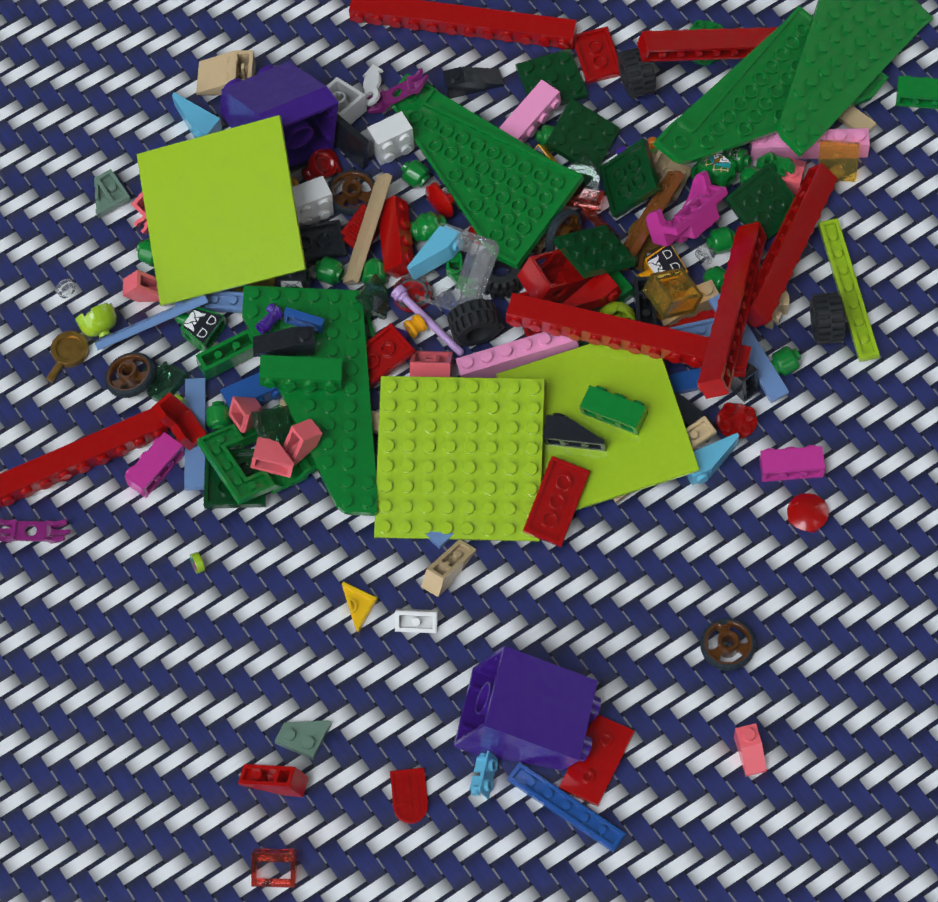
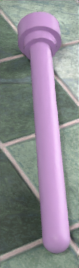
M402 284L398 285L392 291L391 297L396 301L403 302L415 314H419L436 335L458 356H462L464 350L409 297L408 290Z

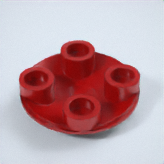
M436 182L428 185L425 193L431 207L439 215L451 218L454 215L452 204L455 202L452 195L446 194Z
M726 403L717 415L716 424L723 435L728 437L738 433L739 439H742L754 432L757 426V417L752 407L743 404Z
M804 493L797 495L788 505V522L799 530L815 533L828 520V506L821 497L815 494Z

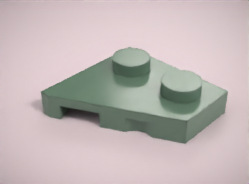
M111 169L94 178L96 215L98 218L131 201L130 196Z
M331 721L284 722L275 739V744L314 760L332 725Z

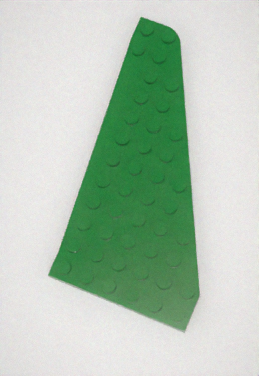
M818 0L777 124L780 138L798 157L802 156L822 137L912 38L933 20V17L916 0Z
M798 5L786 21L688 110L672 122L655 140L653 146L673 162L687 165L778 133L777 124L813 16ZM881 72L848 108L870 101L889 77Z
M406 73L405 76L402 78V80H401L398 84H400L401 82L407 80L406 77L411 76V75H409V74ZM425 83L418 94L409 95L391 105L392 109L396 114L401 111L413 128L414 142L449 194L452 195L454 201L491 256L519 269L545 234L554 217L564 208L581 185L584 176L554 162ZM402 89L397 90L394 97H398Z
M244 285L242 318L252 339L254 336L262 335L257 331L255 325L268 314L266 308L271 303L281 307L283 318L275 323L271 331L264 334L297 327L284 323L286 307L324 319L322 334L314 332V355L295 357L342 359L341 390L327 391L317 388L315 390H307L305 388L286 389L284 387H277L294 424L311 419L322 432L317 446L309 454L336 508L347 515H377V483L363 311L364 291Z

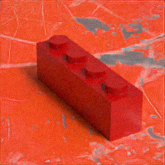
M394 195L385 200L378 221L384 272L397 279L409 273L407 266L414 259L410 231L411 223L408 213L409 206L405 200Z

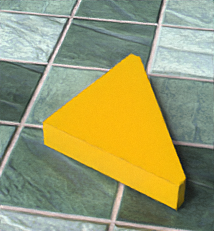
M343 582L342 588L356 631L359 632L375 606L377 597Z

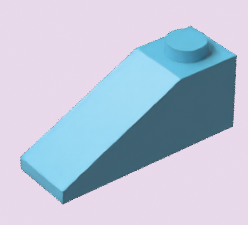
M175 92L172 94L174 106L194 138L222 130L219 117Z
M441 223L407 266L411 278L416 280L454 258L465 244L460 232Z
M738 433L693 451L700 471L687 475L692 485L705 483L711 478L738 446Z

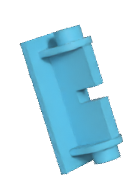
M490 751L480 753L477 756L474 772L480 773V776L473 775L469 789L471 795L479 796V793H481L486 799H489L490 792L493 790V779L495 771L498 769V759Z

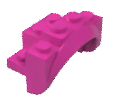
M707 171L698 173L692 181L691 190L684 206L674 215L671 221L665 220L661 209L652 211L647 215L646 222L653 244L670 246L674 241L683 243L688 238L695 239L699 237L702 232L711 227L720 218L717 205L728 195L727 188L711 185Z

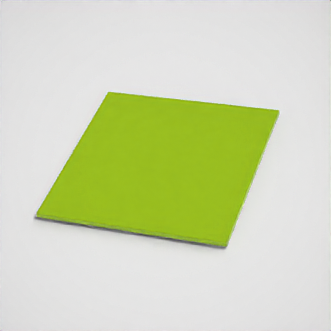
M280 115L137 154L160 306L306 270Z
M588 344L496 374L497 378L545 379L543 434L547 414L560 413L605 441L606 451L545 445L543 439L542 479L551 456L590 471L576 510L700 471L662 358L654 359L648 355L632 354L622 349L614 350L605 345ZM589 385L593 387L601 386L609 393H619L625 396L627 400L642 402L646 406L648 414L639 434H633L582 414L580 404Z
M381 376L376 480L377 515H375L374 538L430 539L426 534L442 532L445 535L454 533L449 538L450 540L540 542V539L522 531L542 481L545 379Z

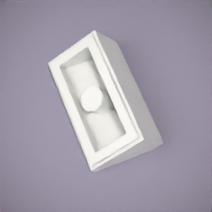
M395 610V632L437 633L438 610Z

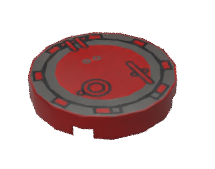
M408 275L396 282L393 290L402 284L408 290L409 297L422 310L430 304L432 288L423 277L414 280L411 278V275ZM394 299L395 305L399 309L413 313L403 302Z

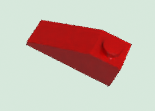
M605 273L594 276L562 304L591 310L616 301L622 291L609 274Z
M244 764L238 784L283 796L303 797L309 777L298 768L292 766Z

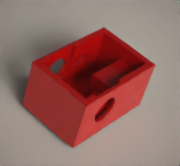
M559 249L529 257L517 275L530 297L551 302L567 300L593 278L584 279ZM546 258L542 264L538 265V260Z

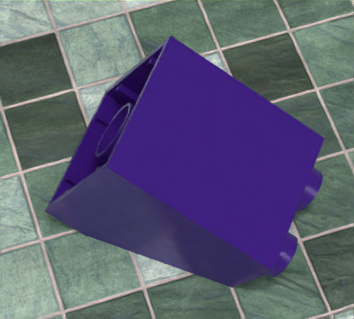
M290 61L279 66L267 65L257 75L245 80L240 78L233 79L222 89L221 114L231 128L278 115L281 116L290 169L307 162L312 153L319 149H334L338 101L326 85Z
M504 646L472 669L453 747L476 755L490 751L497 759L557 770H564L578 761L583 762L588 757L592 747V738L586 736L588 722H593L596 719L601 707V698L595 696L598 681Z

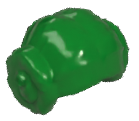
M432 211L419 214L415 221L410 222L411 236L414 238L415 243L428 241L441 223L446 226L448 225L445 216L438 215Z

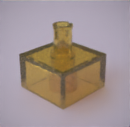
M683 268L651 273L642 290L656 308V315H658L657 318L660 320L695 313L703 298V294Z

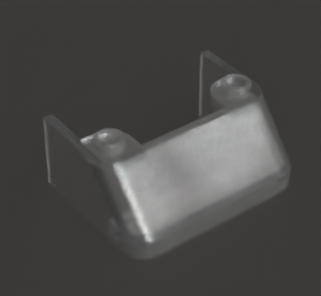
M440 222L439 226L458 232L455 244L458 249L467 252L454 290L441 288L437 291L434 300L415 294L414 298L451 311L466 301L483 298L499 247L491 239Z

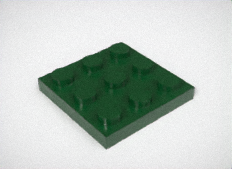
M570 48L515 64L526 96L543 80L560 91V106L566 105L570 98L576 101L588 98V92Z
M570 98L544 146L594 176L620 127L573 98Z
M643 138L599 167L612 217H620L661 190L648 141Z
M769 162L727 195L724 200L743 225L760 222L767 235V241L778 232L795 196Z
M607 225L556 236L554 239V244L584 279L633 267L636 264L635 257Z
M228 449L246 477L261 471L250 468L255 449ZM205 456L204 509L266 507V493L238 505Z

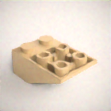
M234 50L199 61L196 95H221L222 89L229 81L236 78L245 80L254 76L256 69L254 50Z

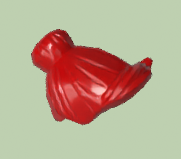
M324 148L312 153L308 159L307 167L302 169L301 174L306 181H310L321 176L329 178L335 173H341L342 169L336 153L332 149Z

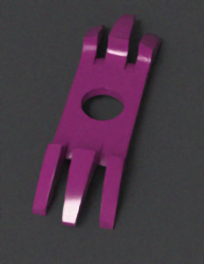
M419 68L415 75L406 77L407 80L387 91L382 90L377 101L378 103L367 107L368 113L386 112V108L409 95L418 94L428 80V74L421 79L423 69ZM402 89L401 94L398 97H394L395 92Z
M0 519V525L10 527L0 528V541L9 543L12 541L58 543L64 541L65 535L70 534L71 530L56 529L65 526L67 519L60 521L46 520V522ZM30 526L37 529L36 534L33 536L25 534V530Z

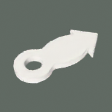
M374 64L363 75L365 78L363 88L365 90L367 107L374 105L380 98V91L378 90L381 84L380 73L384 71ZM374 94L373 97L368 100V97Z

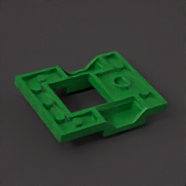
M280 404L267 409L259 418L257 426L246 433H241L235 424H231L197 439L198 446L238 505L270 491L272 494L307 480L309 474L318 471L310 454H307L299 463L293 466L290 478L265 471H260L246 477L228 451V449L238 445L243 448L255 443L258 437L277 441L283 447L291 426L295 424L288 409L280 408Z

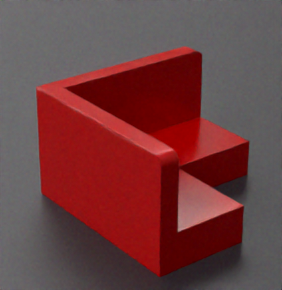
M171 392L152 406L160 421L171 429L179 443L188 450L197 445L198 438L207 435L191 409Z

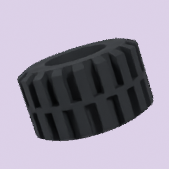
M638 47L619 52V73L624 89L629 97L633 99L654 93L656 90V77L652 62H642Z
M488 250L487 252L483 251L480 257L477 258L476 279L479 289L483 290L486 296L490 294L491 298L499 297V300H503V297L511 298L512 293L518 294V289L522 290L524 286L517 275L523 268L525 261L519 269H516L493 258ZM497 268H506L511 271L506 276L491 274Z
M838 292L812 295L810 300V320L814 340L818 345L843 342L845 338V315Z
M474 299L459 304L451 310L447 317L454 342L461 346L483 344L495 338L500 333V330H502L496 305L488 299Z

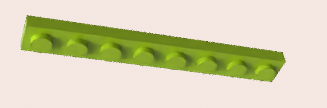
M836 218L821 221L818 223V228L838 294L842 299L844 314L858 360L862 362L877 359L880 354L839 220Z

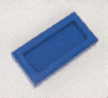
M288 307L285 308L284 323L297 327L314 326V332L322 334L324 330L323 318Z

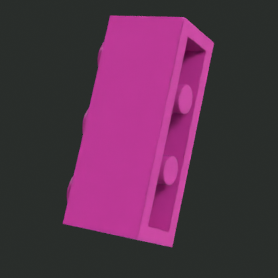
M164 432L153 441L148 451L141 454L139 461L126 471L125 479L127 485L147 498L185 455L183 445Z
M808 445L804 448L786 447L785 449L777 450L767 448L760 451L759 461L762 482L824 477L825 463L822 446Z

